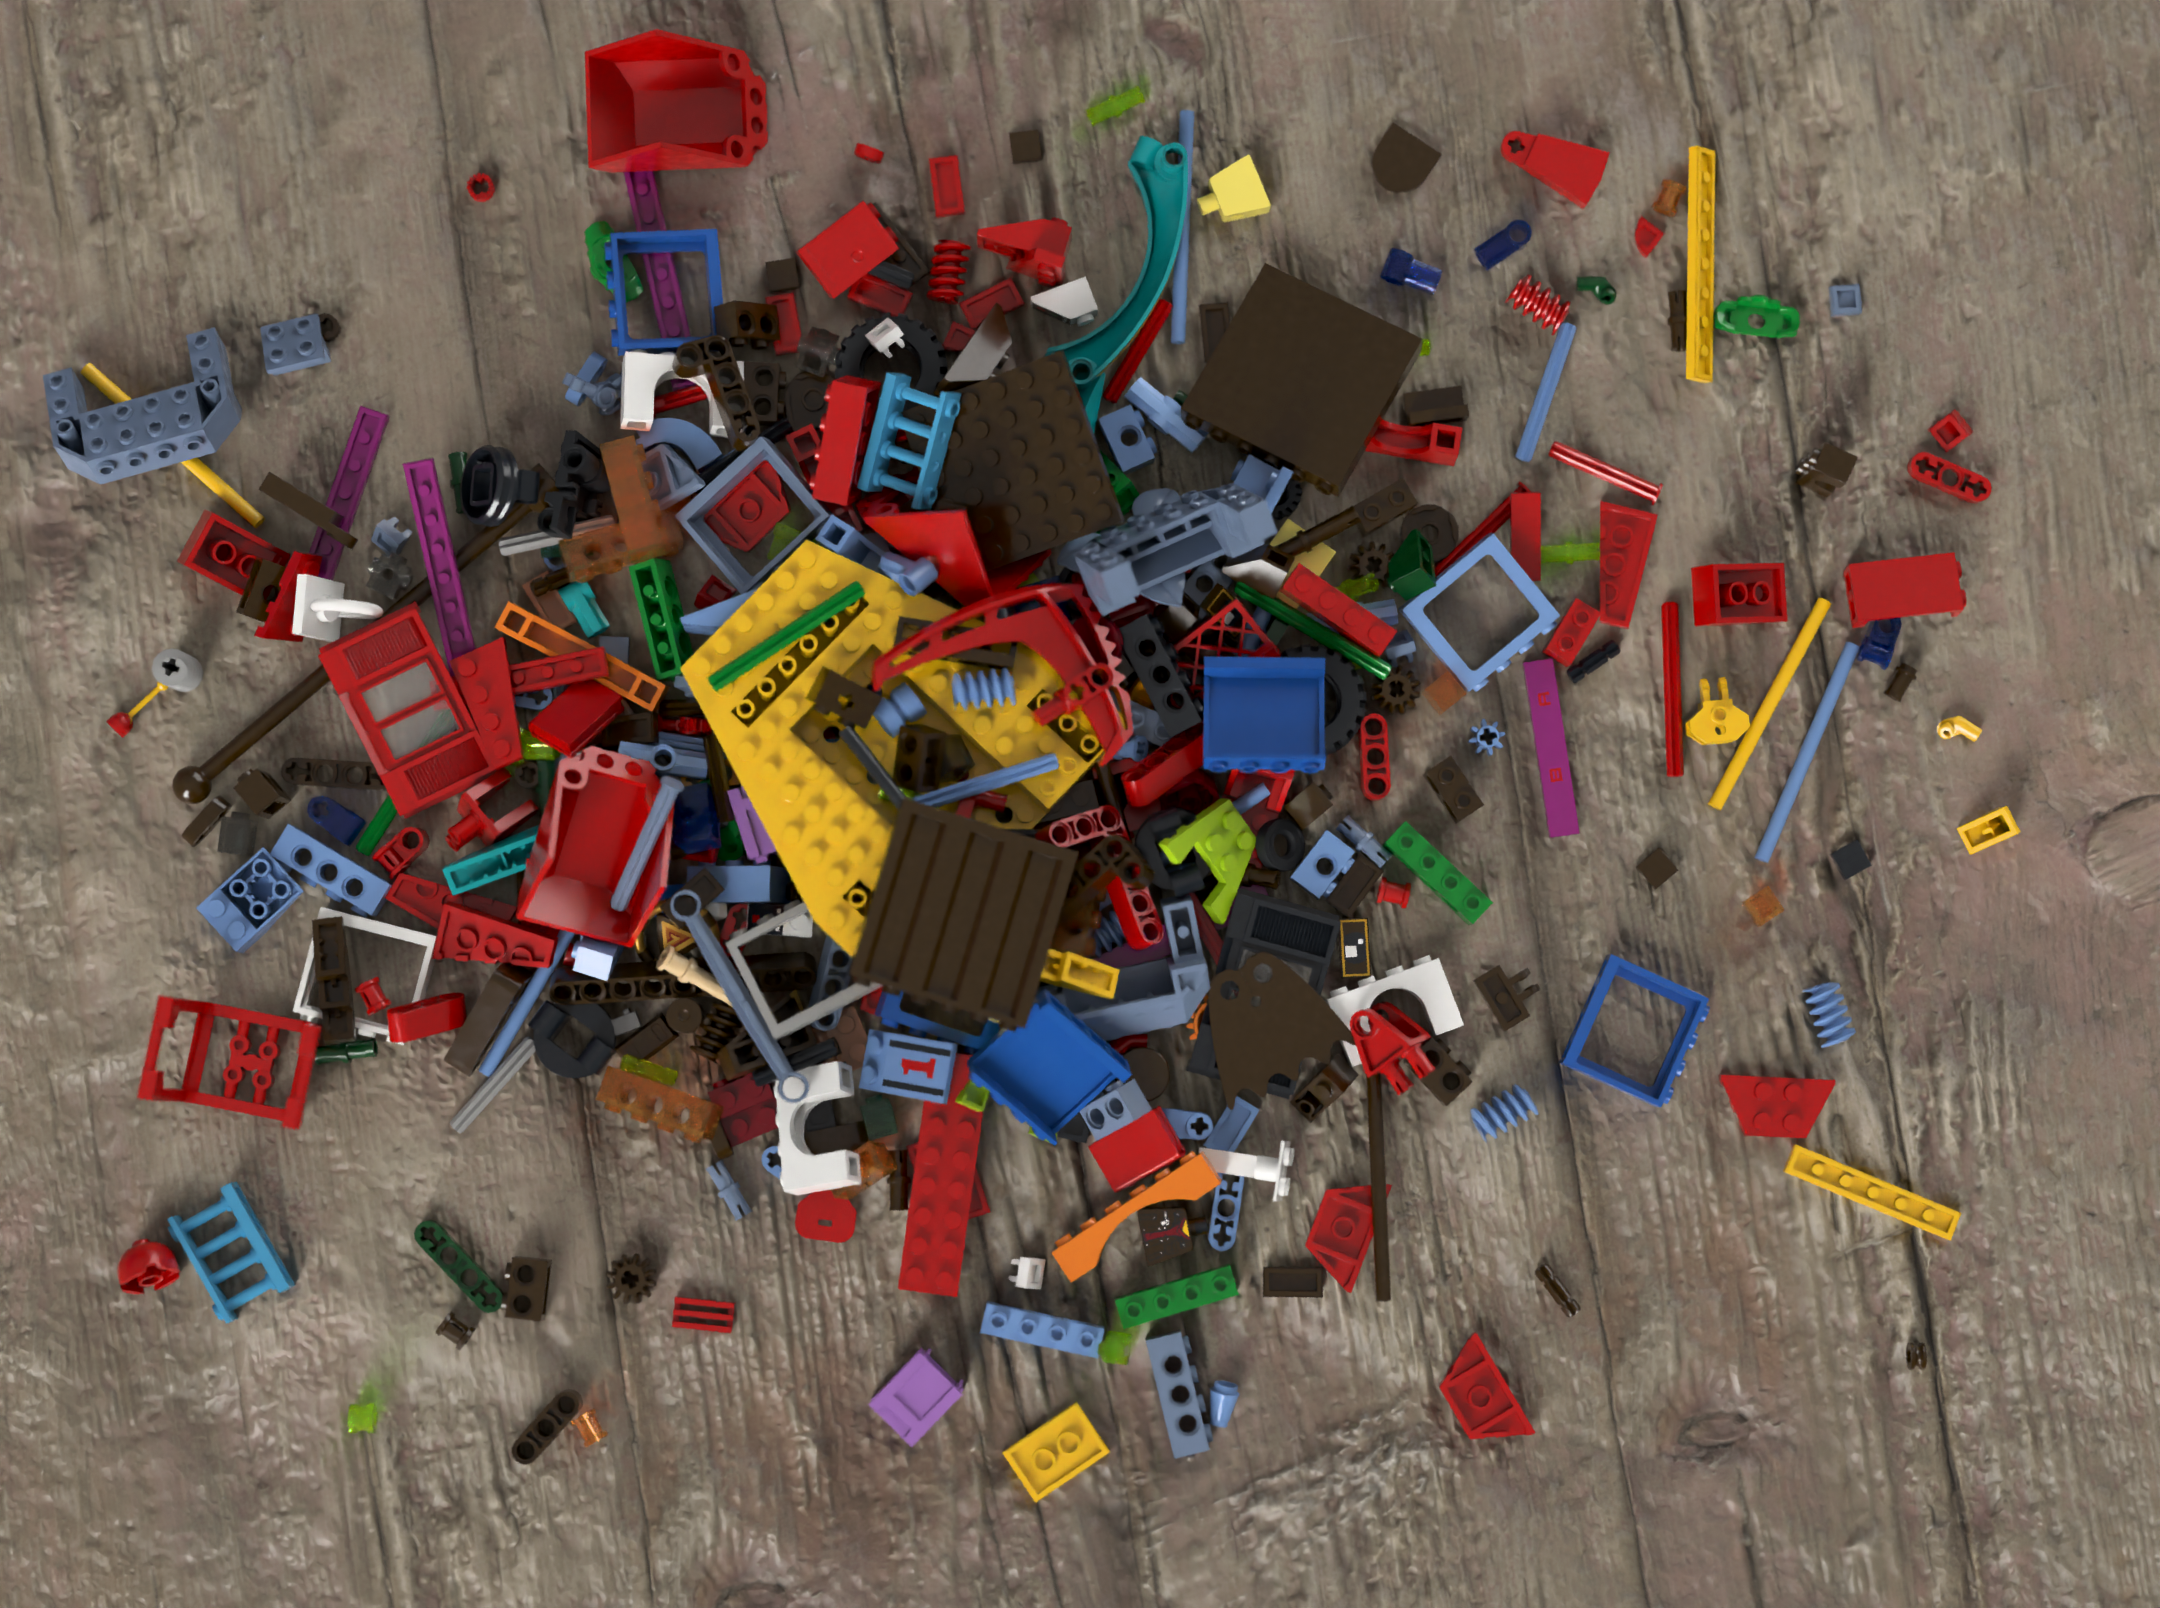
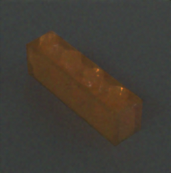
M634 435L599 444L631 563L666 555L664 545L670 543L665 526L659 528L657 517L662 516L658 499H651L649 490L654 488L650 471L644 472L642 462L647 461L643 444H637Z

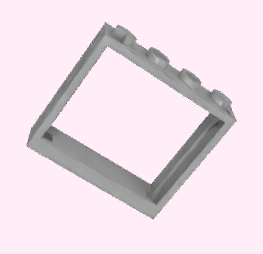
M799 899L784 906L785 912L774 917L771 913L757 920V927L749 931L746 928L737 930L730 935L731 940L725 943L774 1039L777 1041L882 987V985L873 982L870 988L854 984L779 1024L777 1023L739 948L808 912L809 910L805 903H801Z

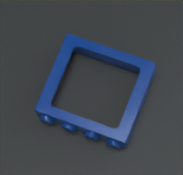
M717 229L610 233L609 242H604L605 260H611V271L606 272L607 289H613L614 300H609V317L615 318L616 329H611L612 347H617L618 356H624L626 351L630 352L638 349L645 350L650 354H660L662 352L676 353L678 347L686 342L717 335L714 306L723 304ZM702 252L705 256L710 334L700 337L630 338L628 334L623 257L627 254ZM713 349L709 350V352H718V350Z
M1608 954L1605 957L1559 1063L1650 1105L1662 1107L1663 1103L1668 1104L1672 1097L1674 1088L1670 1086L1674 1077H1679L1683 1072L1686 1064L1683 1057L1686 1050H1691L1697 1040L1698 1034L1695 1033L1699 1021L1703 1023L1709 1013L1710 1006H1707L1709 998L1613 954ZM1615 975L1681 1004L1685 1008V1014L1654 1084L1650 1087L1580 1056Z
M902 991L900 996L882 992L874 1015L882 1017L881 1024L896 1029L899 1024L910 1027L908 1033L922 1038H926L927 1033L938 1036L936 1041L964 1045V1052L973 1055L1000 1029L998 1023L988 1020L987 1023H984L981 1034L974 1036L903 1012L899 1007L904 993Z

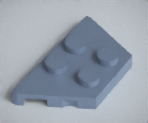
M663 443L618 469L616 480L617 492L614 497V507L618 508L615 524L616 530L612 534L620 536L705 487V482L669 445Z

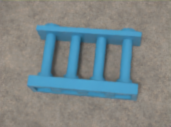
M886 373L857 488L864 491L882 492L883 486L914 496L911 508L931 509L932 504L937 498V485L954 420L960 410L959 401L961 393L941 391L940 398L910 388L911 376L902 373ZM906 399L936 409L932 427L903 417L900 412H903ZM899 428L929 439L925 456L895 446ZM891 457L921 467L917 485L888 475L887 471Z
M231 1182L220 1188L223 1194L220 1196L221 1200L189 1219L183 1221L180 1215L167 1219L171 1225L168 1227L171 1237L175 1242L180 1241L215 1303L212 1305L214 1313L219 1320L222 1321L224 1319L226 1324L238 1319L234 1312L236 1308L265 1291L277 1289L278 1293H281L295 1286L237 1182ZM226 1210L228 1212L233 1211L238 1220L235 1222L236 1226L197 1247L189 1232ZM241 1236L243 1238L247 1237L252 1245L250 1252L212 1273L204 1258ZM256 1262L258 1264L262 1263L267 1271L265 1278L227 1300L219 1284Z

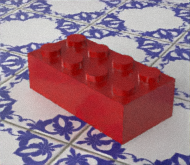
M846 375L832 380V384H828L825 393V401L828 402L827 414H823L820 422V431H823L822 443H818L815 451V460L818 461L817 472H813L810 480V489L813 490L812 499L844 506L861 499L862 490L858 489L857 485L876 415L881 382Z

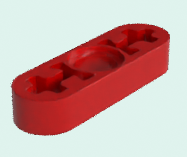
M1920 452L1908 462L1907 468L1912 478L1967 502L1977 504L1987 499L1991 494L1992 486L1986 477L1928 452ZM1924 459L1926 461L1925 466L1934 470L1937 468V465L1941 467L1936 472L1934 480L1931 478L1934 472L1925 470L1920 473L1918 472L1919 466L1915 464ZM1945 470L1955 472L1957 475L1955 485L1948 486L1943 482L1942 474ZM1963 482L1970 486L1978 482L1983 493L1974 496L1972 488L1965 486L1962 488V491L1958 490Z

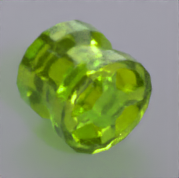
M369 1403L366 1406L350 1404L348 1410L349 1433L357 1434L359 1431H366L368 1434L376 1433L378 1421L376 1403Z

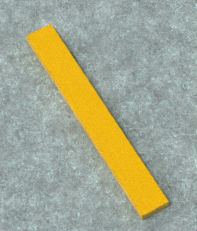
M1700 146L1689 147L1686 379L1709 383L1713 380L1715 151Z

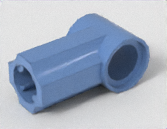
M888 551L881 556V561L878 565L879 574L899 583L901 588L910 596L917 595L938 578L934 565L923 557L915 562Z

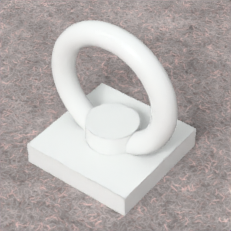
M298 574L292 634L333 642L340 638L341 617L377 619L383 615V609L376 604L343 599L345 583L308 574Z

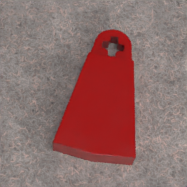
M1521 131L1509 132L1503 138L1500 145L1501 154L1506 160L1514 163L1582 209L1586 207L1600 183L1610 152L1544 134L1538 133L1535 136ZM1520 141L1519 146L1523 148V151L1518 150L1516 154L1512 153V147L1508 145V142Z

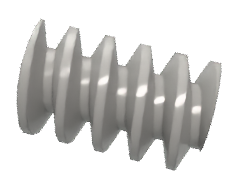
M163 650L153 661L152 671L156 680L172 689L182 692L191 691L199 686L202 681L203 670L199 661L180 650Z

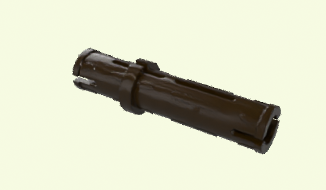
M1352 505L1341 513L1304 532L1302 530L1296 532V536L1275 546V548L1293 557L1305 551L1309 553L1319 543L1361 523V519Z

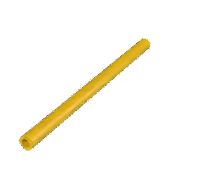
M88 363L81 370V374L114 404L131 400L128 395L92 363ZM199 458L181 462L255 529L264 522L265 517Z
M1818 597L1753 718L1750 728L1746 731L1708 804L1711 807L1722 810L1831 606V603L1826 599Z

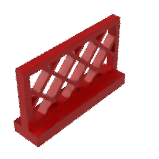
M1237 597L1173 645L1177 653L1183 647L1196 648L1194 663L1178 661L1177 663L1179 667L1194 668L1193 685L1190 688L1193 694L1194 689L1201 690L1195 697L1199 696L1203 702L1204 685L1195 684L1197 669L1204 670V665L1198 664L1200 649L1217 650L1216 657H1220L1221 651L1238 653V657H1241L1242 654H1248L1246 657H1281L1279 648L1268 638ZM1236 607L1243 616L1242 627L1225 626V615ZM1221 619V625L1214 624ZM1246 621L1252 627V629L1245 628ZM1206 629L1220 630L1218 645L1201 644L1202 632ZM1223 630L1241 632L1239 648L1221 646ZM1244 633L1257 634L1263 641V644L1255 650L1243 649ZM1198 636L1197 643H1192L1191 641ZM1171 695L1172 705L1176 708H1182L1183 705L1179 706Z

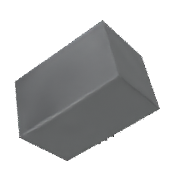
M628 1008L623 1010V1016L611 1020L615 1036L643 1027L637 1011L630 1012Z

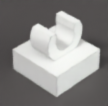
M888 317L865 335L874 348L889 358L892 357L889 351L891 344L896 342L901 348L905 347L904 341L900 338L904 335L903 332Z
M1020 1257V1259L1011 1260V1264L1018 1265L1019 1268L1017 1276L1009 1275V1280L1016 1282V1287L1041 1289L1046 1260L1032 1257Z

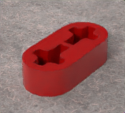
M746 904L734 905L728 912L722 928L720 945L727 956L732 955L726 952L727 947L723 945V942L730 940V935L737 931L735 929L737 919L734 918V913H740L742 909L747 910L748 905ZM746 922L741 924L740 929L746 928ZM746 944L739 948L741 953L745 950Z

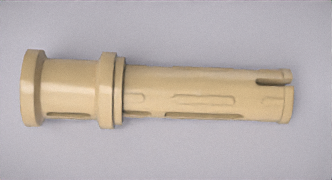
M671 945L664 949L657 961V969H665L677 976L678 981L681 983L690 982L732 1006L716 977L699 967L696 959L684 957L674 951V947Z

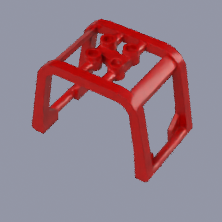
M159 995L137 1098L148 1101L186 1102L280 1120L283 1121L282 1127L300 1130L305 1114L303 1110L314 1058L316 1057L317 1044L322 1034L323 1025L217 1003ZM180 1011L198 1013L182 1089L164 1087V1071L155 1070L164 1028L173 1029ZM215 1016L239 1020L237 1034L229 1043L231 1056L229 1065L223 1072V1077L226 1081L223 1096L199 1092ZM251 1023L268 1026L266 1041L259 1047L260 1057L255 1054L246 1055L252 1047L251 1040L248 1038ZM280 1029L301 1033L297 1051L299 1056L291 1093L288 1096L285 1109L264 1105L267 1089L271 1088L275 1082L272 1071L275 1059L281 1053V1048L277 1044ZM244 1068L248 1071L258 1070L252 1078L253 1085L256 1087L253 1102L235 1099L238 1083L242 1082L246 1075Z

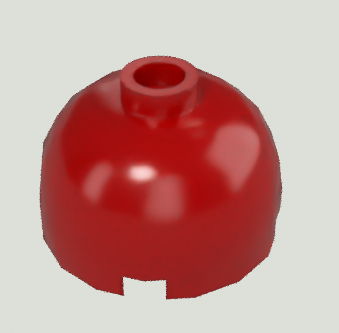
M141 1239L134 1242L132 1247L121 1256L117 1266V1274L122 1292L127 1294L145 1293V1287L155 1285L154 1290L156 1291L171 1285L180 1277V1268L173 1251L167 1245L159 1242H150L149 1239Z

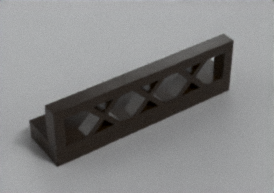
M899 616L893 647L907 639L902 637L904 624L917 626L919 630H922L934 622ZM955 626L947 630V633L952 638L955 636L953 633L962 634L975 628ZM926 641L904 655L914 656L929 647V642ZM1011 642L1010 654L993 652L990 648L991 645H986L979 649H968L936 660L1001 670L1006 667L1008 672H1013L1018 642Z

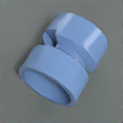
M905 682L892 690L890 700L882 697L873 714L891 738L899 734L900 725H906L905 721L912 723L927 714L918 697Z

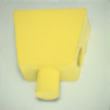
M1250 154L1212 176L1208 181L1211 193L1196 199L1202 215L1218 210L1223 222L1266 214L1270 211L1271 207Z

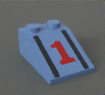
M869 1029L859 1088L947 1104L958 1044Z

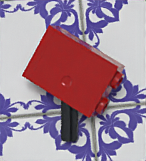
M864 200L860 201L795 251L831 299L836 298L867 273L904 289H909L913 282L914 274L884 261L899 249L896 244L899 239L889 226L886 228L882 226L878 220L881 215L871 202L866 204Z

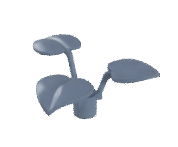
M1169 488L1146 491L1135 499L1132 506L1133 515L1149 514L1154 511L1155 506L1165 502L1174 503L1180 500V496L1175 490ZM1092 533L1068 542L1058 556V565L1065 566L1073 572L1081 574L1074 555L1092 538L1100 534ZM1183 572L1140 591V593L1155 602L1173 607H1181L1186 585L1185 573Z

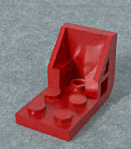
M1231 769L1221 798L1230 799L1233 803L1263 782L1271 794L1241 814L1256 837L1259 829L1266 822L1278 818L1295 770H1288L1285 773H1274L1271 770L1258 769L1256 772L1246 773L1240 771V769ZM1255 845L1249 863L1255 864L1257 868H1262L1263 864L1257 856Z

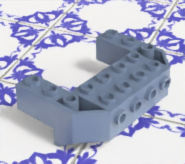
M215 327L186 335L194 382L87 412L84 387L72 368L43 375L53 446L66 467L101 485L215 453L240 422L242 416V407L233 390L226 347Z
M1232 483L1199 492L1193 490L1180 496L1181 499L1174 503L1165 502L1155 506L1154 511L1149 514H1137L1128 518L1127 523L1119 527L1111 526L1101 530V535L1092 538L1074 555L1089 596L1101 615L1104 616L1136 602L1134 597L1141 594L1140 591L1221 555L1226 554L1231 558H1235L1264 545L1263 539L1277 534L1266 499Z
M1190 894L1180 898L1173 896L1160 899L1171 957L1116 968L1120 971L1113 999L1081 993L1041 981L1039 982L1035 997L1042 990L1046 989L1105 1041L1187 1023L1210 989L1207 964L1203 956Z

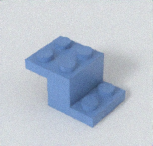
M1249 454L1246 461L1239 460L1230 480L1234 481V485L1236 484L1266 499L1272 514L1293 472L1285 467L1278 470Z

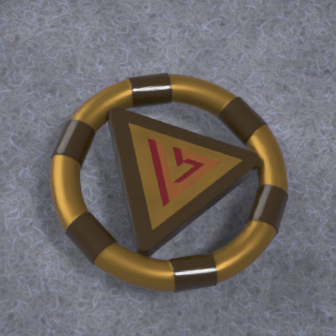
M668 899L657 902L634 943L636 954L642 962L658 961L644 943V931L655 915H657L659 956L668 945L673 946L674 951L681 955L698 947L687 924L679 930L662 913L663 911L659 907ZM704 908L699 913L720 944V930L717 921L709 910Z

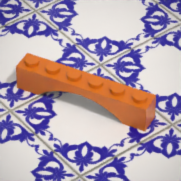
M509 601L494 627L550 657L596 648V646ZM606 652L610 677L595 679V681L651 712L657 713L661 701L664 700L671 686L657 681L656 678Z
M1194 1151L1189 1152L1178 1160L1181 1164L1173 1171L1169 1167L1165 1168L1154 1176L1156 1182L1147 1188L1144 1183L1129 1192L1131 1196L1129 1200L1123 1204L1117 1200L1104 1209L1105 1216L1099 1220H1096L1094 1216L1079 1226L1082 1230L1073 1237L1070 1233H1067L1054 1242L1057 1247L1051 1253L1069 1281L1072 1283L1097 1266L1103 1248L1111 1233L1132 1213L1147 1205L1164 1200H1197L1220 1185L1222 1179L1204 1152L1201 1151L1197 1155Z

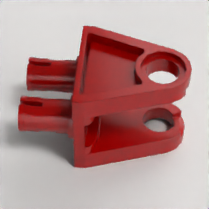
M506 767L495 772L461 795L457 811L463 819L453 827H450L448 829L449 835L445 837L446 842L455 852H458L460 848L475 837L480 838L486 847L501 841L538 812L539 807L531 799L498 821H495L493 818L488 819L480 809L483 803L511 781L512 775Z
M1380 1002L1371 1009H1362L1352 1015L1350 1029L1368 1078L1378 1073L1384 1074L1399 1096L1409 1090L1408 1088L1414 1086L1399 1064L1403 1058L1407 1059L1420 1080L1436 1069L1421 1049L1422 1044L1431 1038L1430 1034L1392 1003ZM1379 1009L1386 1011L1389 1021L1378 1014L1377 1011ZM1362 1016L1368 1017L1370 1032L1362 1029L1360 1025V1018Z

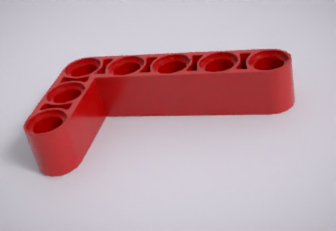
M1203 721L1175 735L1122 775L1121 779L1129 804L1132 807H1143L1150 804L1179 783L1186 775L1203 765Z
M1110 805L1056 821L1039 830L1035 836L1037 840L1066 849L1087 842L1090 843L1093 849L1109 835H1118L1130 841L1119 811ZM1122 844L1116 847L1115 857L1121 854ZM1140 866L1133 870L1132 879L1137 878L1140 874ZM1117 876L1106 888L1128 945L1138 951L1157 944L1162 940L1164 930L1148 887L1143 889L1135 888Z

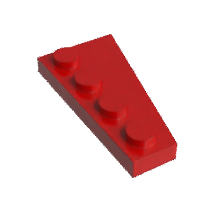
M1600 501V623L1629 629L1658 514Z
M504 637L449 661L495 770L524 759L519 721L517 720L515 709V695L511 683V669L507 657V643Z
M401 872L385 896V899L436 929H439L443 906L448 901L511 921L517 912V906L469 892H462L453 896L448 886Z
M448 901L443 906L432 959L442 960L443 958L456 959V961L468 962L469 960H475L491 964L500 962L511 963V965L549 968L553 965L559 937Z

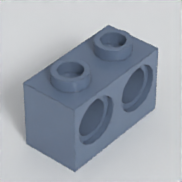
M1135 1079L1125 1084L1121 1080L1105 1088L1107 1094L1104 1095L1103 1091H1101L1080 1111L1096 1141L1152 1110Z

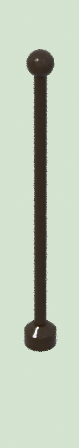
M540 463L530 470L540 473L538 504L514 503L508 517L496 527L486 526L456 551L455 556L459 572L532 511L541 513L544 509L550 507L547 502H544L546 492H558L559 489L555 487L554 479ZM428 576L388 608L380 618L374 621L414 602H417L418 606L432 596ZM323 664L200 767L187 766L180 769L175 774L172 782L175 796L186 804H198L204 801L211 792L212 780L331 681Z

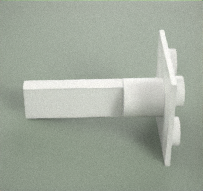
M1281 1141L1279 1158L1199 1147L1198 1153L1204 1152L1216 1172L1276 1182L1273 1201H1282L1283 1196H1288L1290 1178L1286 1177L1287 1166H1292L1295 1152L1294 1148H1290L1291 1141Z

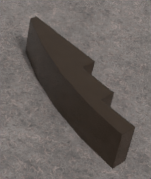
M343 917L312 920L315 977L318 980L319 1007L322 1012L324 1042L326 1044L356 1041L352 984Z

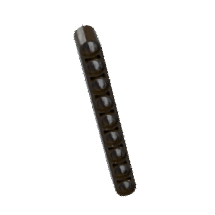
M808 952L743 955L762 993L794 991L795 989L806 990L811 988L816 982V960ZM728 956L737 973L740 974L733 957ZM695 958L699 967L713 974L705 958ZM657 961L617 963L608 981L574 971V966L560 967L554 970L551 975L549 990L550 999L558 1005L713 995L690 982L681 983L678 981L677 976L665 969H657ZM806 969V970H808V971H807V972H799L798 970ZM770 971H776V972H778V973H777V974H769L768 972H770ZM740 976L741 979H742V981L744 982L745 986L747 987L748 991L750 992V990H749L748 986L746 985V983H745L743 977ZM649 979H657L659 981L651 982ZM618 981H627L629 983L621 984ZM588 983H597L599 985L592 986ZM563 984V985H567V986H569V987L563 988V987H560V986H558V985Z

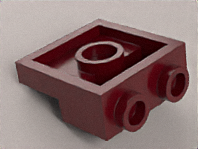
M751 1072L731 1083L725 1078L711 1084L714 1090L707 1093L717 1117L722 1123L731 1147L778 1128L775 1120L777 1100L771 1083L758 1087Z

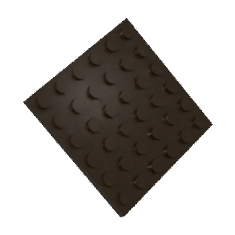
M1064 350L955 391L961 393L959 401L960 410L954 420L937 485V498L932 504L933 511H937L938 501L967 506L966 513L986 572L1125 521ZM918 405L900 413L905 418L932 427L936 409ZM905 431L912 452L925 456L929 439Z

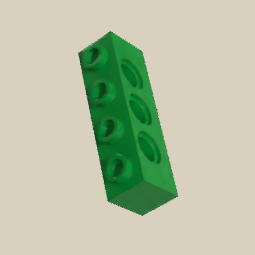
M652 558L629 566V571L657 681L674 682L675 676H683L680 668L694 652L689 633L685 632L680 620L681 617H684L671 561Z
M1403 822L1382 844L1468 925L1474 924L1493 903L1408 822Z
M1229 1264L1114 1299L1123 1329H1127L1239 1294Z

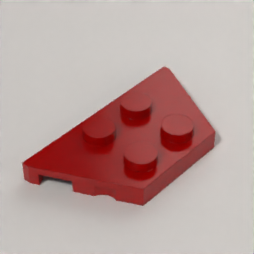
M762 461L705 514V522L724 544L750 553L792 512L781 476L768 461Z
M1719 1075V1081L1723 1084L1729 1098V1103L1733 1112L1738 1117V1123L1745 1136L1807 1138L1835 1086V1080Z
M1387 1183L1386 1197H1388L1392 1185ZM1371 1185L1325 1189L1304 1244L1344 1290L1349 1293L1353 1290L1373 1237Z
M1473 1332L1438 1385L1469 1439H1484L1486 1437L1498 1438L1535 1434L1536 1432L1478 1334Z

